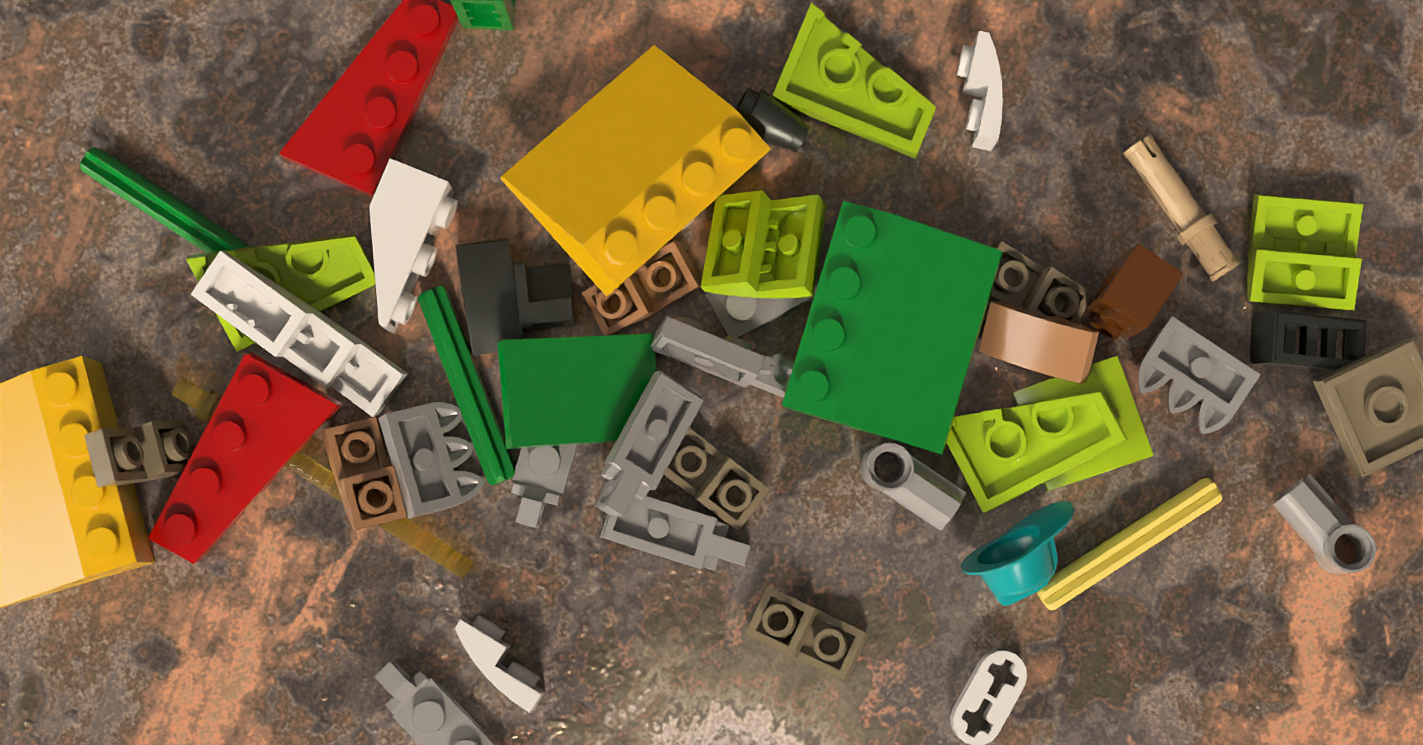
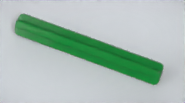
M91 147L80 162L82 172L204 252L210 253L251 247L103 149Z
M444 286L429 288L418 296L420 307L486 480L490 485L503 483L513 478L515 475V465L509 450L506 449L505 439L448 290Z

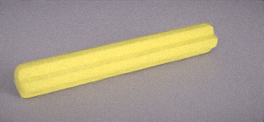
M1210 478L1200 479L1054 574L1048 584L1037 592L1038 597L1046 608L1056 610L1219 504L1223 498L1216 484Z

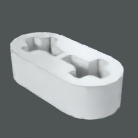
M993 650L980 659L955 703L950 716L951 727L955 735L963 742L970 745H986L992 742L999 734L1025 687L1027 669L1021 658L1009 651ZM1007 659L1011 663L1009 672L1015 676L1014 681L1011 685L1001 683L995 694L991 696L987 692L994 681V676L988 672L989 666L992 663L1002 665ZM985 698L990 701L983 714V718L989 722L988 728L985 732L976 729L972 735H968L966 733L968 723L962 719L963 713L966 710L976 712Z

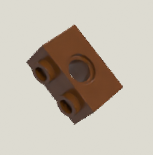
M1138 243L1115 262L1092 296L1084 313L1093 318L1090 322L1091 326L1104 336L1113 340H1117L1120 336L1127 340L1149 327L1184 273Z

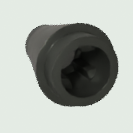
M748 87L736 107V110L766 144L785 150L788 149L794 153L801 147L810 128V125L802 122L799 117L763 89L758 93Z

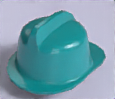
M1060 501L1036 510L1000 537L979 547L964 558L960 565L962 572L968 575H980L995 599L1003 606H1009L1038 592L1048 584L1055 573L1058 557L1054 537L1072 519L1075 511L1072 503Z

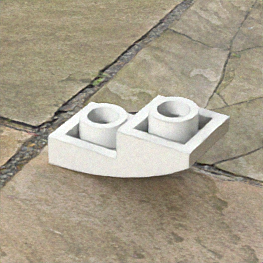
M979 31L972 46L963 45L956 75L965 77L962 94L982 98L981 100H972L968 114L966 130L974 131L971 147L992 151L999 140L1002 122V79L996 49L990 33Z
M480 615L477 616L474 622L467 618L460 619L455 630L465 650L480 671L514 703L529 713L535 710L545 693L544 690L536 686L540 677L512 661L509 668L501 664L511 647L510 644L501 639L506 631Z

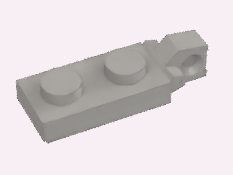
M666 317L656 330L650 346L655 352L744 388L750 384L782 398L785 396L794 366L792 360L780 353L765 357L753 352V347L744 340L735 337H724L721 339L704 332V327L700 323L686 317H675L674 319Z
M662 370L654 372L604 462L606 465L602 470L601 476L606 478L608 482L605 484L595 506L612 517H623L634 497L643 500L649 490H656L704 398Z
M579 444L521 448L515 468V475L512 479L514 483L511 491L513 494L522 496L516 523L539 528L545 504L549 503L558 506L561 494L565 495Z
M645 496L643 500L634 497L623 517H612L607 514L600 538L701 570L704 567L715 571L719 559L745 567L751 551L750 545L726 538L729 525L718 522L717 518Z
M395 660L388 662L374 676L393 696L385 704L394 714L392 717L419 745H498L434 677L429 678L422 671H419L412 678Z

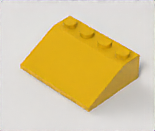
M653 45L505 172L500 179L607 297L755 165L771 148L734 107L657 46Z
M79 356L31 370L0 383V608L155 563L134 483L97 487L84 435L100 429L119 428L101 362Z

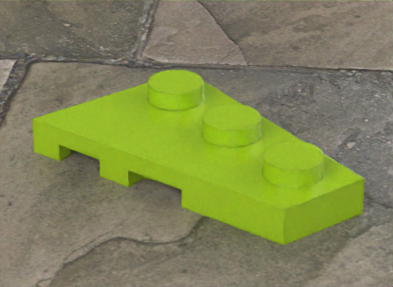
M811 2L772 97L785 107L915 159L936 106L889 67L885 68L861 48V43L848 32L846 34L843 33L825 17L824 12Z
M356 233L225 250L231 256L269 278L319 312L376 285L375 270ZM220 251L187 256L186 261L198 282ZM216 313L236 352L256 343Z
M1095 392L956 416L953 419L946 443L984 514L1129 439L1104 393Z

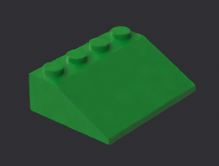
M843 201L782 406L799 413L943 455L1003 251L895 214Z

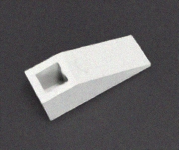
M390 158L369 209L379 325L395 334L399 323L406 325L412 316L417 302V296L413 295L412 292L419 276L426 277L429 274L437 255V248L432 245L440 227L447 229L450 225L458 201L453 199L455 191L448 181Z

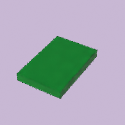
M653 333L513 339L498 342L506 449L616 442L652 375L657 371L655 351L650 347L654 338Z

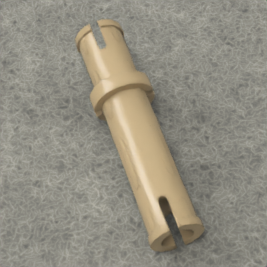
M1152 135L1145 137L1143 142L1140 140L1124 152L1125 158L1130 161L1180 233L1176 237L1182 246L1185 244L1189 246L1212 282L1241 264L1214 227V224L1217 223L1212 214H1205L1173 166L1164 156Z

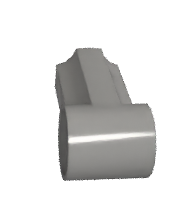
M884 443L870 448L863 455L860 463L862 478L871 488L881 491L939 531H942L945 525L952 519L966 494L965 491L912 457L903 446L895 443ZM883 452L892 454L899 463V473L889 483L881 481L874 472L875 459Z
M1310 474L1305 475L1291 485L1272 503L1275 509L1313 550L1317 563L1326 572L1335 575L1361 572L1374 561L1376 544L1370 532L1361 526L1355 525ZM1339 536L1348 538L1354 545V558L1349 564L1341 562L1335 554L1334 546Z

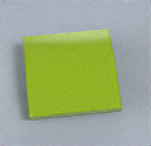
M763 190L719 196L715 201L701 288L709 293L749 298L813 297L827 204L818 194L771 200Z
M1254 193L1248 252V300L1251 302L1355 310L1362 259L1356 256L1363 204L1349 201Z
M1118 355L1091 364L1087 383H1076L1054 377L1011 393L1015 405L1021 406L1103 392L1129 439L1044 483L1046 492L1154 456Z

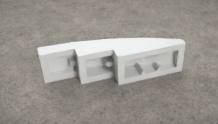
M225 251L218 253L191 293L193 297L275 357L283 356L322 386L333 387L372 417L379 416L408 374L327 316Z

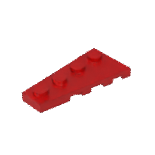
M402 0L278 154L284 159L374 197L389 159H395L459 21L453 6L440 0Z
M245 353L148 539L192 564L201 561L244 514V510L261 492L265 491L278 476L277 474L295 454L304 448L313 438L312 435L328 418L335 414L343 403L254 353Z

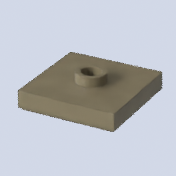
M1404 337L1313 381L1354 476H1367L1423 449V359L1413 337Z

